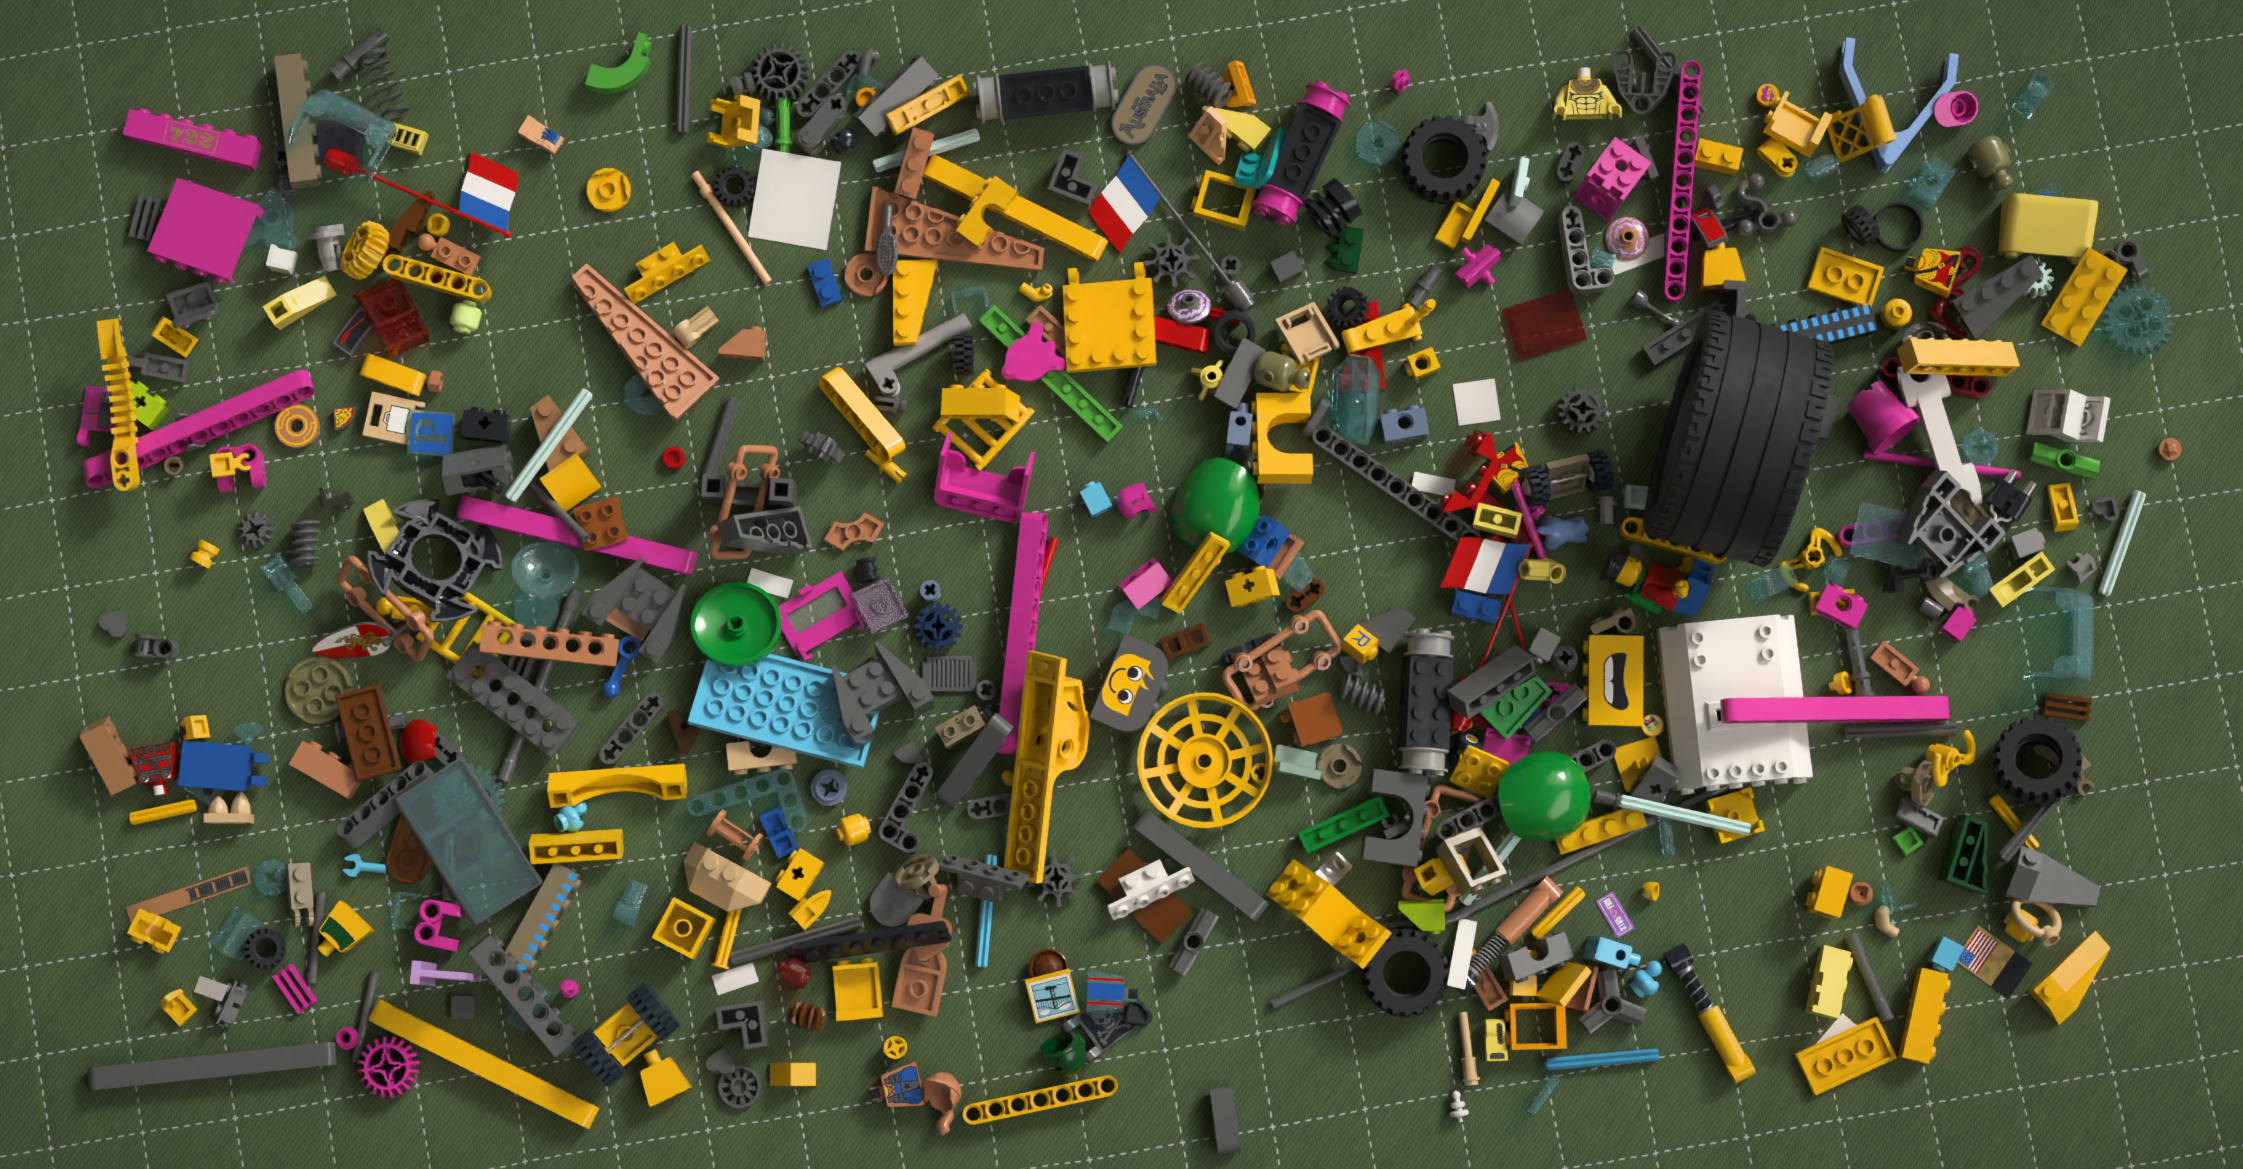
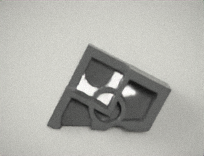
M1396 606L1359 625L1377 638L1378 646L1389 654L1417 618L1400 606Z

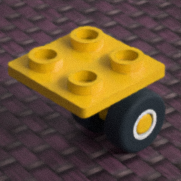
M1470 731L1460 732L1455 740L1459 748L1458 751L1451 749L1448 755L1449 763L1455 767L1450 777V782L1490 798L1496 790L1501 776L1508 768L1509 763L1482 751L1483 741L1475 733Z

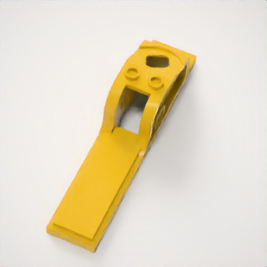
M1027 651L1004 868L1028 874V881L1042 883L1053 785L1061 772L1076 768L1084 759L1088 746L1090 722L1088 712L1085 710L1081 680L1065 676L1067 659L1037 651ZM1067 702L1073 705V710L1068 706ZM1040 735V742L1037 745L1036 741L1038 736ZM1065 742L1066 746L1064 751L1062 752V745Z

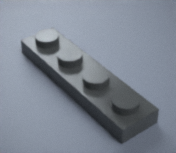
M1718 300L1642 347L1653 367L1691 344L1696 329L1706 312L1712 309L1726 313Z

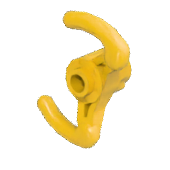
M1821 528L1813 529L1810 532V544L1795 559L1780 563L1778 571L1782 579L1789 586L1802 592L1809 590L1807 584L1798 582L1789 572L1799 568L1814 570L1824 562L1825 557L1823 556V550L1820 548L1821 539L1829 543L1836 557L1842 556L1843 553L1838 541L1828 531ZM1812 556L1814 561L1811 562L1808 558Z
M1969 730L1962 732L1967 746L1966 754L1959 753L1956 748L1938 743L1930 745L1927 749L1926 760L1932 762V777L1937 787L1946 785L1947 774L1950 770H1953L1959 764L1970 766L1974 762L1975 742Z

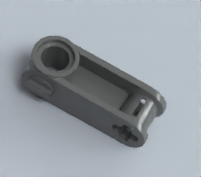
M840 95L830 96L809 122L797 133L793 143L803 152L812 156L846 113L845 99ZM832 105H840V110L838 108L832 109Z

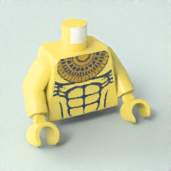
M1584 67L1577 69V80H1569L1568 85L1561 88L1555 98L1552 118L1555 119L1556 115H1561L1563 120L1605 119L1608 114V118L1612 120V114H1618L1619 118L1622 117V107L1616 103L1615 98L1607 86L1602 85L1600 79H1591L1590 68Z

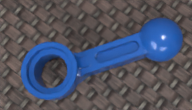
M626 636L619 641L618 651L620 659L610 680L602 685V694L606 698H615L619 694L620 688L618 684L628 663L640 653L638 652L641 648L640 642L633 636ZM626 643H633L636 646V650L632 654H626L623 651V646Z

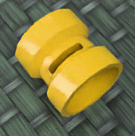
M200 539L197 543L198 552H192L189 558L209 569L212 565L210 558L216 556L220 549Z

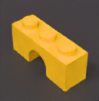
M994 176L993 179L989 178L982 187L984 192L980 197L976 196L969 205L971 210L967 215L963 214L956 223L958 225L956 231L979 247H981L993 230L984 221L983 214L985 209L991 205H998L1007 211L1019 194V192L997 176Z

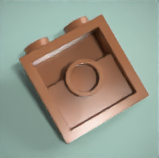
M1281 646L1267 651L1260 656L1261 659L1253 661L1249 671L1241 672L1256 706L1299 690L1297 681H1300L1298 670L1291 668L1292 659L1288 650L1283 651Z

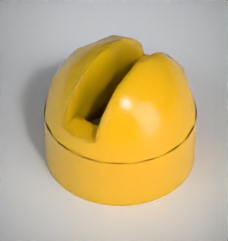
M1657 882L1644 883L1641 887L1644 888V892H1641V895L1648 900H1657L1659 884Z

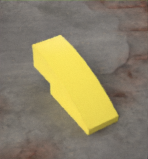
M381 499L363 510L386 555L400 529L384 499Z
M2040 552L1991 587L1989 591L2003 608L2053 572L2055 568L2043 552Z

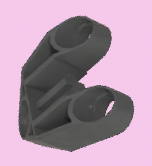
M1618 50L1612 57L1619 92L1636 115L1645 116L1666 99L1678 67L1677 59L1672 52L1664 51L1657 57L1653 94L1650 93L1651 73L1646 72L1638 73L1637 91L1633 93L1634 63L1631 54L1627 50ZM1618 56H1628L1629 61L1627 65H1617L1616 60ZM1666 56L1673 59V64L1669 68L1661 66V60ZM1642 99L1648 102L1647 108L1644 111H1638L1635 108L1636 102Z

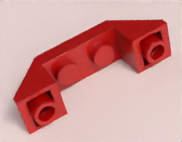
M1490 433L1479 434L1473 442L1472 446L1475 448L1472 453L1483 458L1487 463H1483L1477 472L1479 477L1476 483L1472 482L1467 489L1466 494L1468 497L1466 498L1456 491H1450L1449 494L1445 493L1439 504L1442 506L1439 510L1440 512L1448 513L1479 503L1500 465Z

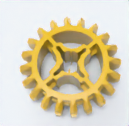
M371 221L364 222L361 226L357 227V230L352 233V236L344 246V251L341 253L340 268H342V271L349 277L358 280L365 279L368 275L372 274V271L377 269V265L381 262L388 248L389 233L382 225Z

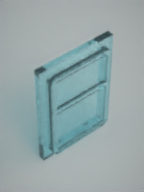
M1860 502L1849 551L1850 555L1910 569H1920L1924 557V549L1915 540L1911 545H1903L1896 542L1909 512Z

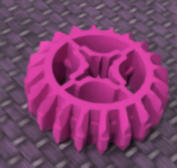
M387 1036L382 1038V1044L379 1039H375V1048L373 1045L367 1044L366 1047L370 1052H361V1055L366 1057L365 1061L358 1060V1064L364 1065V1069H358L357 1072L365 1073V1076L360 1078V1082L368 1080L369 1082L366 1084L365 1089L369 1090L374 1086L372 1094L377 1095L381 1090V1098H385L387 1092L390 1098H394L395 1090L399 1095H403L402 1087L410 1090L411 1086L407 1082L416 1083L417 1081L412 1077V1073H420L419 1070H413V1065H420V1061L412 1060L418 1054L417 1052L409 1054L413 1046L407 1045L404 1048V1039H401L398 1044L397 1037L392 1036L390 1043ZM390 1048L399 1051L405 1061L397 1062L393 1058ZM383 1050L381 1062L372 1066V1061L376 1054ZM387 1061L389 1062V1064L399 1065L398 1067H393V1069H390L391 1073H389L388 1070L379 1069L380 1067H384V1065H388L386 1063ZM406 1068L403 1078L397 1084H394L397 1071ZM372 1073H382L385 1081H387V1086L380 1084Z

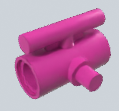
M1488 244L1476 254L1474 252L1471 253L1465 247L1460 252L1465 259V264L1454 273L1455 278L1466 289H1469L1479 279L1481 281L1484 280L1490 286L1495 280L1490 275L1491 272L1489 270L1501 260L1499 256L1501 253L1497 248L1493 249Z

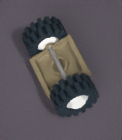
M1598 450L1548 462L1545 464V469L1541 465L1521 468L1520 472H1518L1519 477H1517V481L1520 483L1528 507L1532 508L1548 504L1550 499L1583 492L1585 486L1592 493L1611 489L1614 483L1613 477L1615 476L1612 472L1614 468L1610 464L1611 459L1608 458V454L1604 450Z

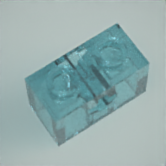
M1935 155L1930 161L1926 159L1919 168L1922 172L1918 179L1914 177L1907 186L1910 191L1906 197L1928 211L1935 204L1957 171ZM1929 178L1933 180L1930 186L1926 184Z

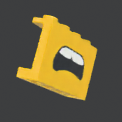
M1589 635L1587 640H1583V654H1587V663H1583L1582 672L1583 676H1586V685H1583L1582 691L1588 698L1586 699V708L1582 709V721H1586V727L1628 726L1631 728H1641L1643 726L1644 636Z

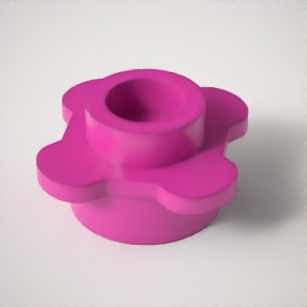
M1398 70L1391 79L1390 85L1396 89L1398 94L1405 90L1410 83V75L1407 74V70L1403 72Z

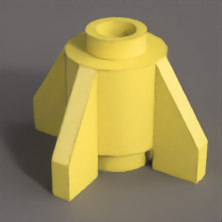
M1219 360L1215 366L1210 365L1204 369L1192 368L1190 373L1200 378V383L1203 387L1199 396L1200 401L1203 402L1208 391L1216 390L1223 376L1220 369L1224 361ZM1214 375L1215 379L1209 380L1208 377Z

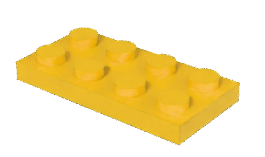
M2088 247L2040 324L2080 347L2128 269Z

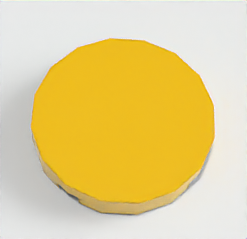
M603 168L596 171L588 180L586 194L589 202L597 210L615 212L622 209L628 203L631 196V186L627 177L622 172L614 168Z

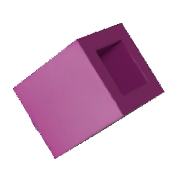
M1958 606L1951 612L1939 628V631L1957 644L1962 641L1977 619L1973 617V612L1968 608Z

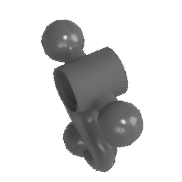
M1758 173L1750 175L1736 189L1738 200L1743 204L1756 206L1760 213L1756 222L1742 220L1737 224V232L1742 237H1748L1756 230L1762 236H1769L1773 234L1778 225L1792 227L1797 223V215L1794 211L1786 210L1780 216H1777L1774 212L1768 211L1762 199L1745 194L1747 188L1758 191L1764 186V178ZM1769 220L1772 226L1766 227L1762 224V221Z

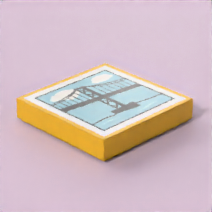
M1069 969L1025 980L1036 1023L1080 1012Z

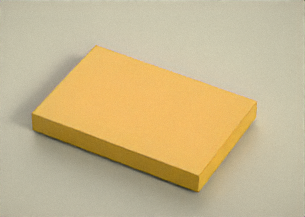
M1821 246L1806 289L1852 305L1861 303L1862 306L1870 304L1872 307L1884 267Z

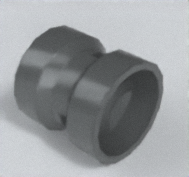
M751 71L745 72L743 76L738 77L735 75L729 77L734 95L757 92ZM742 79H744L746 89H744Z

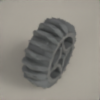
M781 43L780 49H777L776 44H772L773 50L771 51L764 47L765 54L763 55L758 52L757 57L760 60L753 59L752 64L756 67L750 68L751 73L755 74L752 75V78L756 82L754 84L756 90L760 89L758 93L761 97L766 94L767 101H770L774 96L776 103L778 98L783 97L786 99L790 95L795 100L794 92L802 94L803 91L800 86L807 87L808 85L803 79L810 78L809 73L806 72L809 70V65L804 64L807 61L805 56L800 57V50L793 53L794 48L792 45L785 50L784 43ZM776 58H787L792 62L780 63ZM770 62L771 70L766 74V77L762 78L763 69ZM775 66H777L778 70L783 71L784 80L777 75ZM798 68L797 77L790 85L788 77L793 73L794 69ZM779 83L784 88L775 89L768 86V84Z

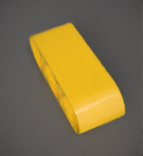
M367 353L359 375L417 397L420 396L427 375L369 353Z

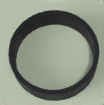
M1892 202L1885 205L1874 218L1876 223L1884 210L1891 207H1901L1907 209L1915 216L1919 227L1918 236L1912 244L1905 247L1891 246L1881 236L1875 240L1882 248L1888 251L1904 252L1911 249L1920 240L1923 234L1924 223L1921 214L1914 206L1905 202Z

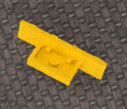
M672 242L635 263L643 278L627 286L624 290L631 302L636 304L711 260L702 245L681 255L676 244Z

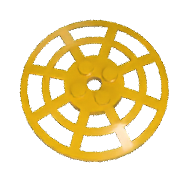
M1217 693L1189 694L1166 704L1147 724L1138 747V775L1149 800L1168 818L1193 828L1221 827L1244 817L1263 797L1272 774V747L1261 721L1242 703ZM1196 701H1217L1228 704L1233 709L1226 719L1213 714H1199ZM1187 703L1190 716L1177 722L1168 732L1156 725L1169 711ZM1240 713H1243L1253 723L1263 743L1249 746L1242 731L1234 724ZM1200 721H1212L1222 726L1216 736L1203 734ZM1190 723L1192 724L1194 736L1185 743L1174 737V734L1182 727ZM1230 730L1237 736L1243 748L1229 750L1223 740ZM1152 732L1162 739L1158 751V767L1145 769L1144 752L1147 740ZM1170 744L1179 750L1178 763L1164 766L1165 751L1167 745ZM1265 752V773L1262 784L1257 789L1247 783L1252 769V755ZM1201 755H1208L1211 758V765L1204 768L1199 765L1198 759ZM1245 757L1244 773L1242 778H1239L1230 772L1232 760ZM1180 772L1185 781H1187L1180 793L1171 785L1167 774ZM1160 776L1165 788L1176 798L1169 810L1155 797L1147 778ZM1224 780L1236 786L1228 795L1218 799L1215 786ZM1195 786L1197 788H1206L1209 801H1195L1187 797ZM1242 790L1253 796L1250 803L1242 810L1230 817L1222 818L1220 806L1233 800ZM1184 803L1195 808H1211L1214 821H1192L1176 814Z

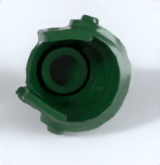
M1062 1032L1040 1045L1042 1053L1046 1055L1043 1058L1045 1061L1044 1065L1050 1068L1055 1067V1071L1061 1077L1076 1075L1086 1064L1085 1041L1077 1032Z

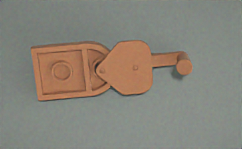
M933 884L928 888L929 895L934 897L931 915L914 914L910 917L907 926L944 921L951 935V923L942 918L947 886L944 884ZM950 942L913 947L905 952L901 960L891 1007L934 1017L937 1016L947 970L946 959L941 951L947 948Z

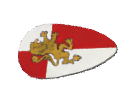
M360 622L324 636L314 644L312 651L316 655L330 658H355L378 655L390 647H384L382 640L389 638L391 633L379 623Z

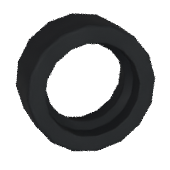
M1238 310L1227 311L1220 315L1213 329L1214 341L1218 348L1234 355L1238 345L1228 344L1222 338L1221 330L1226 322L1230 320L1243 322L1248 331L1246 339L1253 343L1256 336L1255 324L1251 317Z

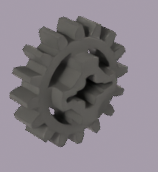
M1586 385L1583 386L1582 390H1579L1578 386H1574L1573 393L1568 389L1565 392L1567 397L1562 396L1560 398V401L1564 404L1557 406V409L1562 410L1558 418L1565 419L1562 425L1569 424L1570 432L1576 428L1577 434H1580L1582 429L1589 434L1590 427L1594 430L1598 428L1596 422L1603 423L1604 419L1600 415H1605L1607 411L1601 407L1605 406L1606 402L1599 401L1602 394L1595 395V388L1587 391ZM1579 396L1577 402L1569 403L1572 398ZM1588 398H1590L1595 403V405H1592L1589 402ZM1580 405H1583L1584 410H1587L1584 414H1580V410H1578ZM1568 414H1572V416L1576 419V422H1574ZM1595 416L1591 422L1585 424L1586 418Z
M802 430L797 438L798 442L806 446L804 450L809 455L825 463L828 460L840 463L845 454L836 447L837 443L834 439L816 430L813 434Z

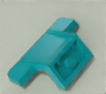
M1279 127L1270 136L1263 156L1242 152L1235 174V185L1260 189L1270 179L1285 132L1282 128Z

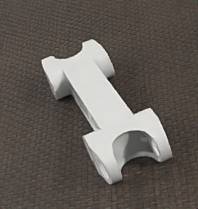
M1898 367L1897 379L1903 403L1908 409L1917 407L1936 470L1948 471L1962 486L1960 489L1965 490L1969 494L1973 505L1981 504V488L1975 467L1972 462L1962 465L1943 406L1942 398L1951 396L1946 375L1928 374L1926 380L1919 383L1914 381L1910 374H1904L1902 367Z

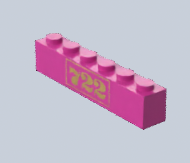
M137 108V111L129 109L122 133L128 140L256 171L263 146L257 141L255 136L244 134V137L237 136L236 132L228 129H223L221 132L214 130L215 127L208 124L197 126L187 119L180 118V121H177L167 114L159 113L156 116L150 114L151 111L143 108Z

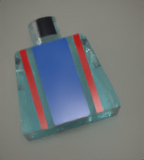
M1088 969L1086 1016L1123 1012V1001L1137 1002L1138 988H1124L1125 977Z

